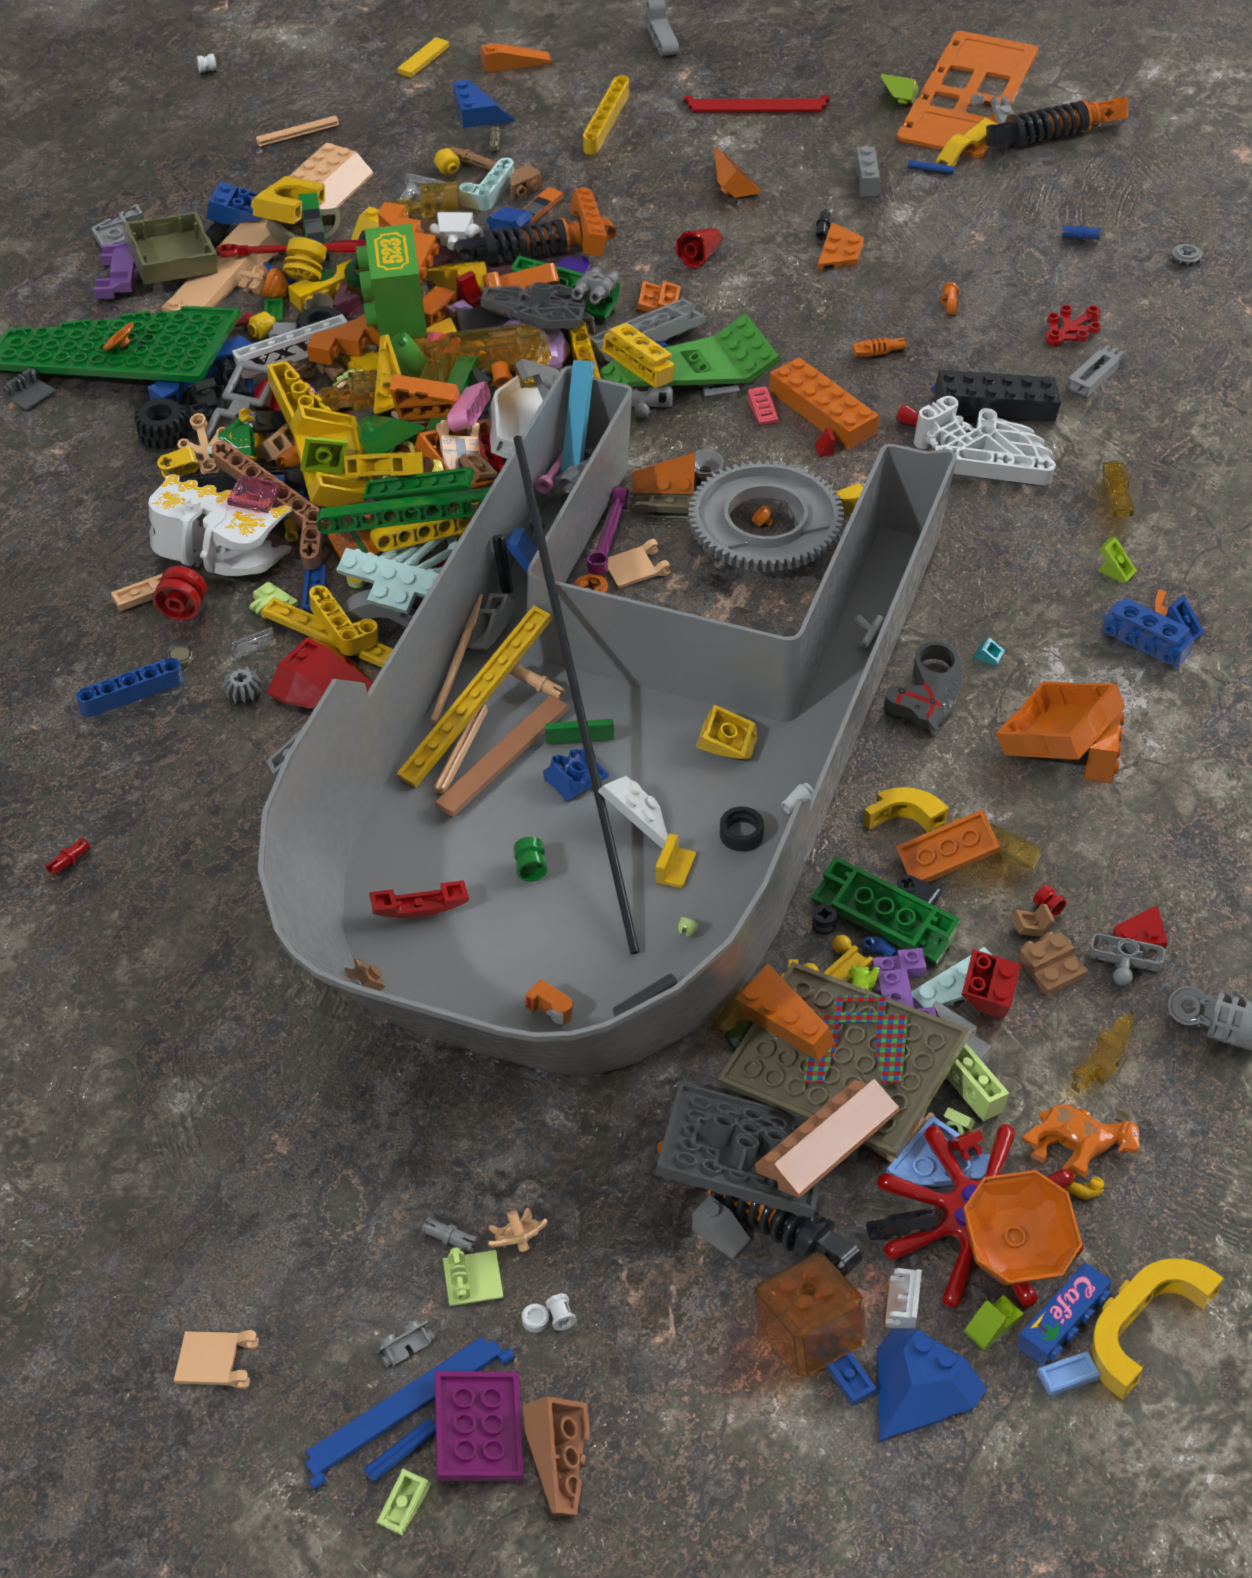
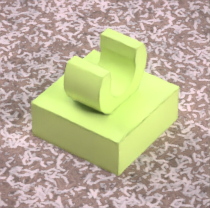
M949 1107L944 1115L946 1119L950 1120L946 1125L950 1128L957 1126L960 1135L965 1133L964 1128L971 1130L975 1123L972 1118Z

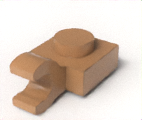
M361 959L354 960L355 968H345L348 977L360 980L364 987L381 991L386 986L381 977V971L374 965L370 966L363 963Z

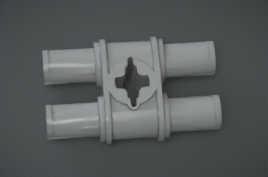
M592 267L590 271L582 275V278L577 280L571 295L575 300H580L583 295L591 296L590 301L597 304L614 290L616 282L619 280V273L612 270L608 275L601 274L602 271L599 267Z

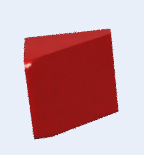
M829 427L823 431L815 443L819 457L834 455L835 438Z

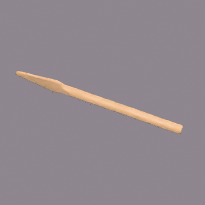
M482 594L479 595L464 626V631L430 719V723L436 725L441 718L472 630L476 625L483 598Z

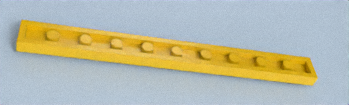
M535 605L532 606L397 772L400 779L415 788L421 783L552 621L553 618L550 613Z

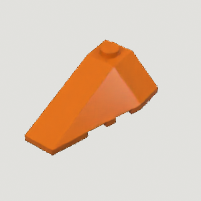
M490 43L481 46L479 51L486 73L552 63L547 51Z
M716 146L714 153L717 181L722 186L720 190L727 196L731 194L735 198L760 194L762 190L755 182L749 181L748 175Z

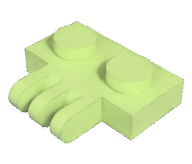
M268 581L253 592L255 601L250 604L249 608L258 615H261V610L272 598H276L294 607L299 606L298 600Z

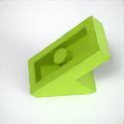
M1116 536L1109 538L1099 549L1106 560L1098 569L1099 572L1122 583H1126L1137 571Z
M1003 1295L993 1304L989 1301L984 1302L964 1332L984 1351L1023 1319L1024 1313Z

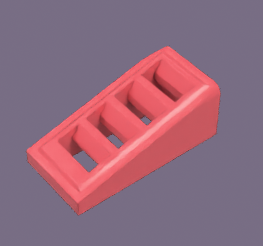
M767 387L749 389L747 401L759 426L778 422V416Z

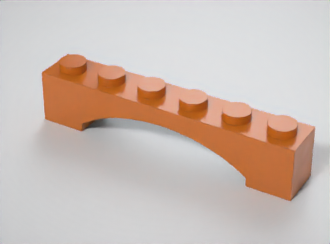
M586 187L574 188L570 210L573 216L581 218L584 254L602 257L607 234L593 192Z

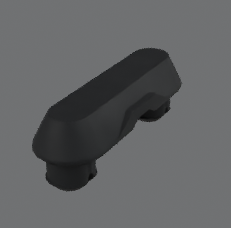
M214 222L210 225L205 234L210 238L213 247L226 234L230 224Z

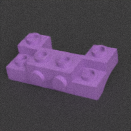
M126 242L102 245L103 254H100L101 264L111 266V278H96L97 287H94L95 298L114 299L116 292H132L133 287L136 285V279H139V272Z
M922 948L898 950L897 956L873 958L872 969L875 966L880 969L872 991L879 995H887V998L915 1008L909 978L925 977L926 964ZM935 1007L916 1008L936 1016Z

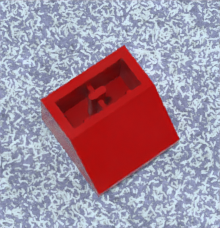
M973 949L961 995L979 1012L1004 1019L1011 1008L1021 964Z

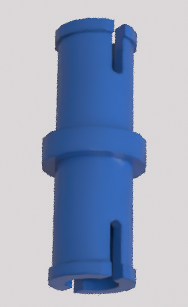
M1063 225L1062 231L1070 232H1063L1062 237L1079 238V240L1083 238L1099 240L1100 234H1093L1100 233V228L1084 227V225H1080V227Z

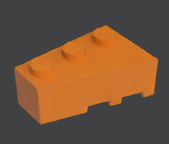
M435 286L422 298L426 328L448 318V306L456 303V291Z

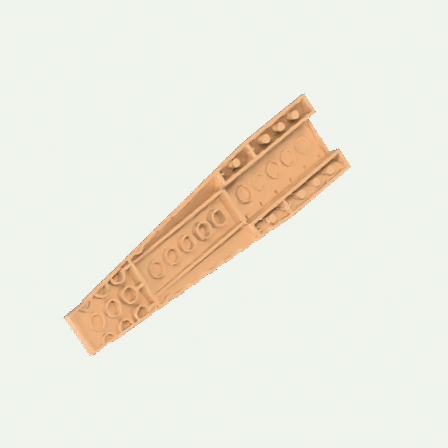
M325 143L295 169L289 177L325 184V202L319 207L320 209H329L341 206L373 175V171L356 151L332 143ZM262 218L256 221L241 222L220 245L267 246L281 244L269 233L266 227L268 219ZM298 229L295 235L302 237V229ZM257 253L236 255L230 258L217 256L218 272L189 277L180 289L162 306V311L181 310V306L215 307L234 292V287H239L238 284L242 279L239 275L241 269L252 271L255 265L263 264L264 262L268 263V260L272 257L276 258L280 254Z

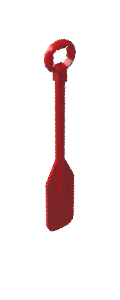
M366 239L343 240L323 243V245L330 252L356 253V247L366 246ZM223 244L218 246L215 251L218 257L230 258L236 255L257 253H285L287 245L248 246Z

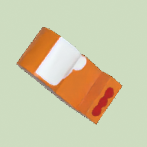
M542 979L525 994V1008L532 1013L539 1009L548 1016H551V1019L557 1024H566L571 1021L572 999Z

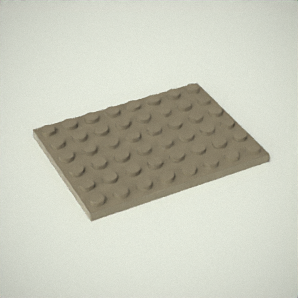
M795 962L791 963L783 976L784 981L817 1015H834L836 995H879ZM886 997L885 1014H908L902 1083H882L877 1059L878 1022L840 1023L834 1055L823 1083H803L806 1054L756 1023H753L718 1077V1082L722 1086L807 1121L854 1080L868 1084L871 1080L875 1079L897 1104L899 1112L862 1144L898 1159L971 1033L968 1028ZM843 1002L842 1012H878L879 1002Z

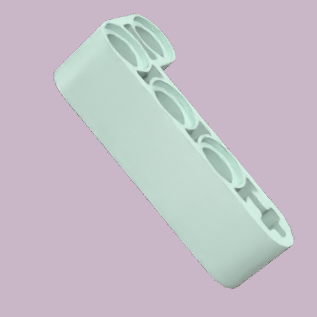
M511 158L499 159L480 185L468 182L462 183L459 186L460 204L476 210H490L511 183L514 172L513 160Z

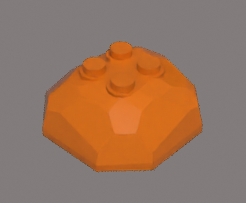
M1037 1170L984 1177L963 1208L975 1263L989 1276L1003 1285L1060 1278L1064 1275L1082 1246L1069 1192Z

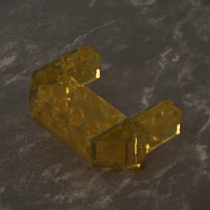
M518 323L445 333L439 339L424 343L428 360L420 378L446 383L458 356H477L478 363L476 368L478 370L482 367L489 373H492V364L497 361H505L509 365V370H516L521 388H536L533 377L522 380L515 362L525 359L548 366L551 353L545 331L531 324Z

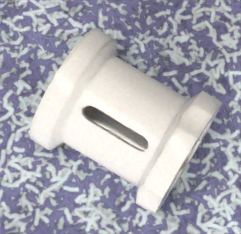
M562 1293L553 1295L546 1301V1308L551 1311L553 1317V1328L557 1331L567 1330L574 1326L577 1321L575 1314L571 1313L569 1308L568 1295Z

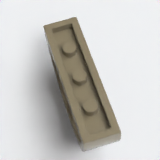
M339 208L320 209L323 226L332 225L330 231L324 229L327 243L333 241L339 227ZM268 219L266 227L272 237L281 245H288L290 238L301 237L295 235L298 229H302L304 234L302 238H306L303 219H300L295 224Z

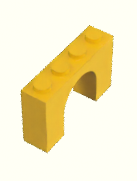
M284 176L253 197L251 202L253 216L295 224L302 219V201L299 200L298 195L317 192L320 206L325 202V184Z

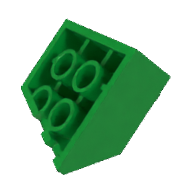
M376 415L371 418L370 416L364 417L359 421L360 424L357 425L359 441L368 454L385 453L425 429L420 424Z

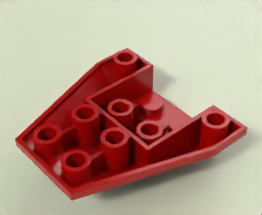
M307 637L279 663L268 689V695L285 704L315 709L333 679L365 683L367 692L372 686L373 681L346 655L342 654L337 647L323 640Z

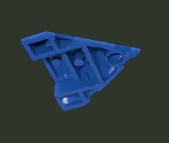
M892 1329L877 1348L879 1443L889 1440V1437L902 1432L907 1434L945 1421L949 1416L973 1411L987 1391L986 1385L965 1358L918 1329Z

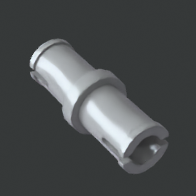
M431 1217L425 1220L427 1224L424 1223L422 1233L442 1240V1243L447 1246L451 1244L469 1253H472L474 1250L472 1246L475 1247L477 1243L476 1236L458 1230L457 1226L453 1224L448 1226Z

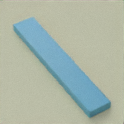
M573 360L560 474L564 473L569 466H576L584 460L595 364L592 361Z

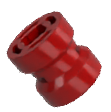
M1047 884L1035 893L1033 903L1038 907L1042 903L1047 904L1054 918L1064 910L1067 900L1063 896L1057 895L1055 889Z

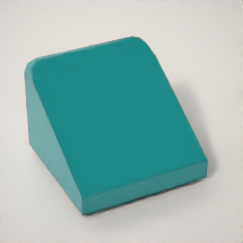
M988 637L980 643L973 658L996 666L1005 650Z

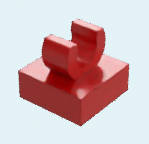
M969 1130L948 1140L951 1150H960L961 1158L964 1161L970 1160L969 1148L974 1150L975 1155L982 1154V1148L977 1143L984 1140L980 1130Z

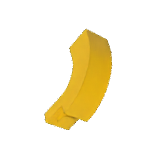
M908 787L887 789L877 793V802L865 809L863 825L870 830L889 819L905 817L916 821L927 832H930L947 824L949 807L936 796L920 789Z

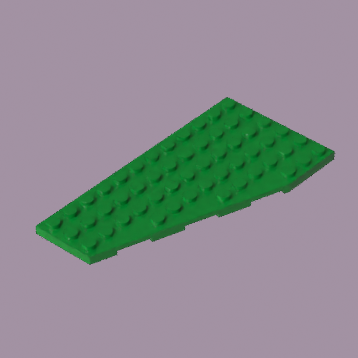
M181 306V310L161 311L152 314L150 311L121 314V318L101 319L92 322L90 319L61 322V326L41 327L31 330L29 326L7 329L0 338V370L24 372L28 368H34L37 373L196 383L202 381L241 314L238 308ZM130 322L134 324L128 336L130 341L123 348L117 346L110 350L103 349L106 342L117 331Z

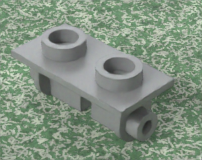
M416 1320L404 1327L405 1333L397 1338L392 1334L379 1342L381 1347L378 1348L376 1354L383 1351L385 1356L381 1357L386 1367L390 1365L394 1367L410 1356L405 1348L407 1345L410 1346L414 1354L431 1345V1341L435 1337L430 1329L427 1331L424 1329L428 1323L427 1320L422 1323Z

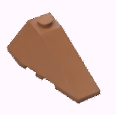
M546 1396L523 1405L525 1433L552 1514L575 1516L578 1511L582 1485L579 1478L580 1467L585 1465L586 1456L583 1454L584 1441L589 1439L590 1433L588 1406L584 1402Z

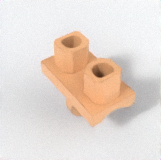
M257 264L253 267L252 271L241 269L239 275L242 279L238 286L245 292L249 293L251 290L253 293L260 295L265 278L268 275L266 266Z

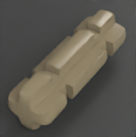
M498 126L490 128V151L497 152L499 150L500 128Z

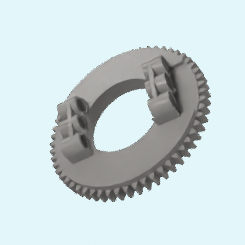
M758 460L757 464L749 461V465L741 462V467L733 464V469L727 466L725 471L720 469L718 474L712 473V478L707 477L706 482L702 481L701 486H697V491L693 492L691 502H689L688 523L694 539L698 540L699 545H703V550L709 549L708 554H713L722 563L746 570L774 572L791 570L807 565L811 561L814 562L816 558H821L823 553H827V549H832V544H836V540L839 539L840 533H842L844 508L842 507L840 496L836 495L837 491L832 490V485H827V480L822 481L821 476L815 477V472L808 474L809 469L801 471V466L793 468L792 463L786 466L785 462L778 465L777 461L770 464L769 460H766L762 464ZM756 498H774L785 502L788 515L791 520H794L795 528L777 536H757L739 529L732 522L729 515L736 506L745 501Z

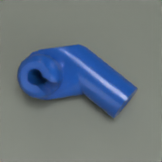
M868 936L862 941V946L867 952L883 953L886 957L897 956L898 951L883 937Z

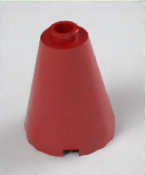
M716 228L684 232L676 240V254L678 258L684 261L683 264L685 266L698 268L705 264L721 244L722 234Z

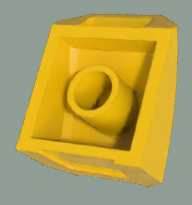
M714 704L704 720L695 746L720 756L749 759L752 757L758 739L756 724Z

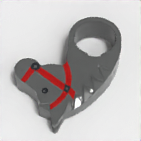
M938 641L927 642L921 645L916 651L913 665V676L917 686H911L908 689L900 686L889 687L885 696V711L890 715L909 719L916 725V729H927L934 738L938 725L949 716L959 696L963 671L957 651L952 646ZM928 659H938L947 663L950 669L945 673H938L924 667L922 662Z

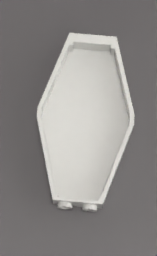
M519 373L495 391L488 410L491 453L508 459L515 448L513 438L523 435L543 400L533 377L522 380Z

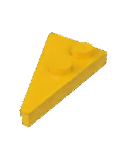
M389 334L380 336L374 414L395 408L389 389L393 374L401 375Z

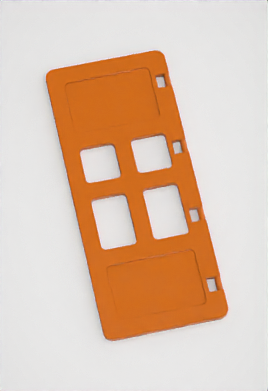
M956 31L908 113L904 124L899 129L897 139L901 142L943 150L946 143L954 135L966 134L984 118L997 123L993 112L990 117L967 113L971 105V95H984V104L991 105V98L995 95L978 92L985 77L992 76L1007 79L1009 82L1001 96L997 97L999 99V106H1001L1002 97H1007L1009 99V106H1011L1038 54V47L971 32ZM950 69L973 73L964 89L942 85ZM935 95L959 99L954 109L930 105ZM986 141L978 148L968 145L960 154L978 158L983 157L989 146L986 145Z

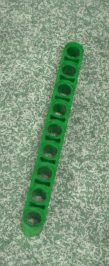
M491 487L326 507L320 509L317 513V529L322 534H334L474 516ZM474 500L479 501L478 504H470ZM452 503L458 504L456 507H450L449 505ZM430 506H436V507H437V508L434 509V510L428 509V507H430ZM410 508L416 509L414 512H407ZM388 511L395 512L393 515L385 514ZM365 514L374 515L370 518L364 517ZM346 516L352 517L351 520H344L343 518ZM323 519L331 520L329 523L322 522Z

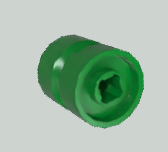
M532 836L519 839L513 846L518 877L527 882L541 880L548 872L542 840Z

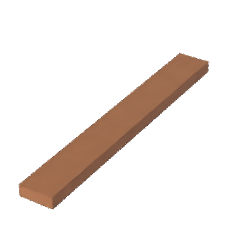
M550 695L437 799L435 807L454 818L546 732L545 723H555L568 711V704Z

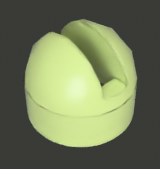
M681 917L678 931L681 935L687 931L686 937H690L695 934L699 924L691 919Z

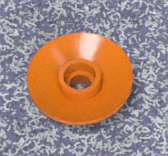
M130 322L117 331L106 342L103 349L110 350L117 346L121 348L126 346L130 341L128 336L134 324Z

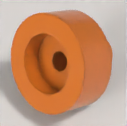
M766 505L761 506L753 515L752 522L757 526H761L763 523L770 526L774 521L769 517L772 510Z

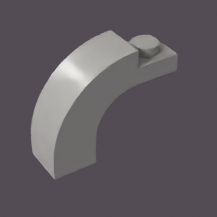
M371 590L356 593L341 605L342 610L352 624L364 619L382 617L407 627L417 611L411 607L409 614L369 604L367 598Z

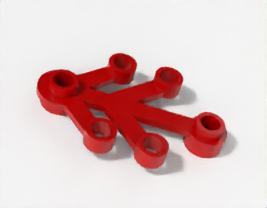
M1067 304L1060 307V315L1062 316L1063 327L1059 330L1057 327L1059 314L1055 312L1049 313L1047 322L1049 323L1050 331H1047L1045 334L1047 344L1056 347L1061 345L1063 341L1086 342L1089 333H1100L1101 324L1097 322L1100 318L1099 307L1096 305L1088 306L1083 315L1071 322L1072 307ZM1086 321L1091 322L1089 326H1080ZM1069 332H1077V334H1067V333H1069Z

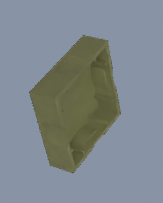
M197 211L170 215L163 218L124 222L125 242L144 285L218 272L217 253L210 238L204 232V226Z

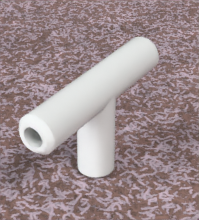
M860 614L854 618V621L866 631L865 636L860 642L862 647L867 648L884 620L883 616L876 615L872 624Z

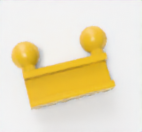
M838 935L832 941V948L836 953L844 955L823 973L851 984L852 976L848 973V970L852 969L851 966H867L870 970L873 965V958L871 956L865 958L858 953V947L851 945L849 937ZM806 963L803 965L808 968L819 971L818 966L814 963Z

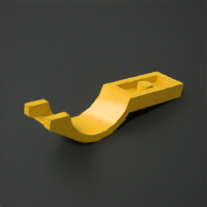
M984 118L966 134L954 135L937 157L936 164L945 161L948 163L947 166H956L957 159L963 149L968 145L978 148L986 141V126L997 123Z

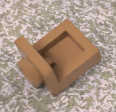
M1043 903L1035 912L1015 910L1011 915L1016 929L1022 935L1043 937L1055 921L1048 905Z

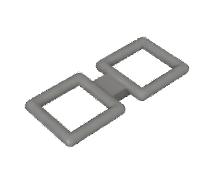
M246 361L238 362L222 394L223 399L232 402L228 410L223 408H216L205 429L208 443H210L209 439L221 416L236 419L235 415L243 408L252 410L254 406H265L272 392L268 381L259 399L232 392L244 369L267 374L266 365Z

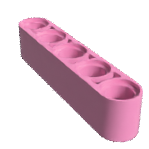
M485 381L466 387L447 416L452 432L474 426L491 398L489 386Z

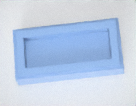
M1088 1351L1040 1367L1037 1370V1375L1049 1397L1099 1380L1101 1376Z

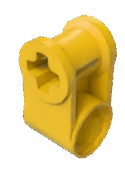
M189 446L162 455L157 461L164 479L170 475L169 470H171L172 474L181 477L194 473L200 467L193 448Z

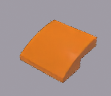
M643 280L636 309L651 312L678 301L681 286L663 281L662 285L659 286Z

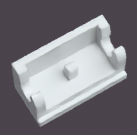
M894 1269V1275L896 1276H890L885 1327L915 1329L922 1270Z

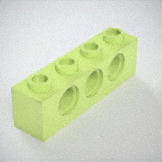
M966 1043L948 1072L946 1079L984 1122L1004 1112L1009 1092Z

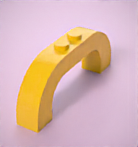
M1173 1258L1154 1262L1143 1268L1131 1281L1128 1279L1124 1281L1118 1290L1119 1294L1115 1298L1110 1297L1103 1305V1312L1097 1320L1092 1337L1091 1357L1101 1374L1100 1380L1122 1400L1139 1383L1143 1367L1123 1352L1119 1345L1118 1337L1155 1297L1166 1293L1179 1294L1190 1299L1204 1310L1219 1293L1224 1278L1203 1264L1191 1260Z

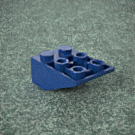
M219 182L208 201L206 219L221 224L261 220V217L253 216V209L251 207L252 199L258 193L233 186L229 183Z

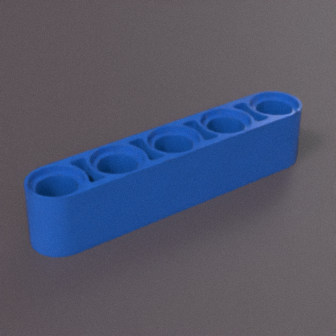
M167 658L84 687L76 694L80 713L85 717H92L177 687L184 680L181 664L176 658Z

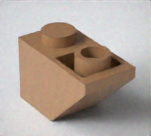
M529 163L514 170L510 183L512 201L542 188L541 172Z

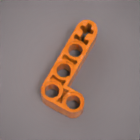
M547 263L499 276L498 272H490L482 276L485 287L520 286L526 289V285H533L536 282L547 284L560 283L555 263Z

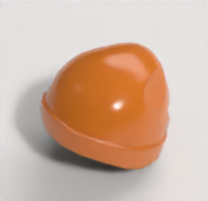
M272 267L268 272L260 297L264 299L284 298L288 293V280L282 271Z

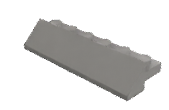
M682 298L629 320L627 323L651 340L665 342L672 336H678L683 334L684 331L698 328L699 325L706 323V318L704 314L694 310V303ZM609 329L589 337L592 349L601 364L614 360L602 351L604 334L608 333Z

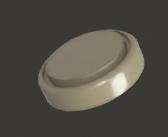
M176 647L168 653L167 658H176L180 661L181 667H185L192 662L193 654L187 647Z

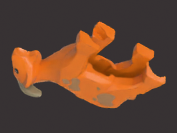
M1060 1104L1053 1106L1047 1111L1042 1110L1040 1112V1119L1043 1122L1033 1126L1029 1132L1022 1136L1021 1141L1029 1143L1034 1148L1031 1152V1157L1043 1164L1047 1159L1048 1146L1059 1142L1064 1147L1073 1150L1072 1156L1061 1169L1069 1170L1075 1179L1077 1172L1081 1176L1086 1177L1090 1160L1108 1150L1115 1143H1118L1120 1146L1118 1153L1124 1151L1132 1154L1137 1153L1139 1150V1130L1135 1116L1125 1108H1117V1113L1122 1115L1115 1118L1118 1123L1101 1124L1092 1118L1091 1114L1085 1109H1077L1069 1104Z

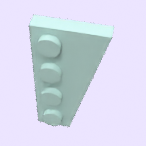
M985 947L978 950L992 955ZM971 955L911 991L914 1005L917 1008L933 1007V1003L938 1001L945 1007H949L954 1002L965 999L961 993Z

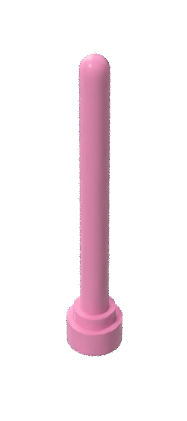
M563 451L547 474L540 476L536 481L535 488L538 492L547 494L554 485L553 479L561 468Z

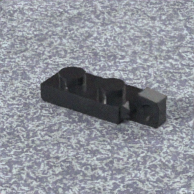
M938 1207L888 1215L885 1219L868 1221L866 1228L870 1240H883L889 1234L895 1233V1236H903L912 1230L920 1229L923 1232L933 1230L938 1226L942 1214Z

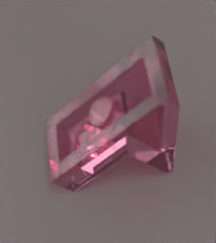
M341 282L333 302V307L337 311H341L344 317L359 312L360 301L358 295H352V292L349 291L348 283Z

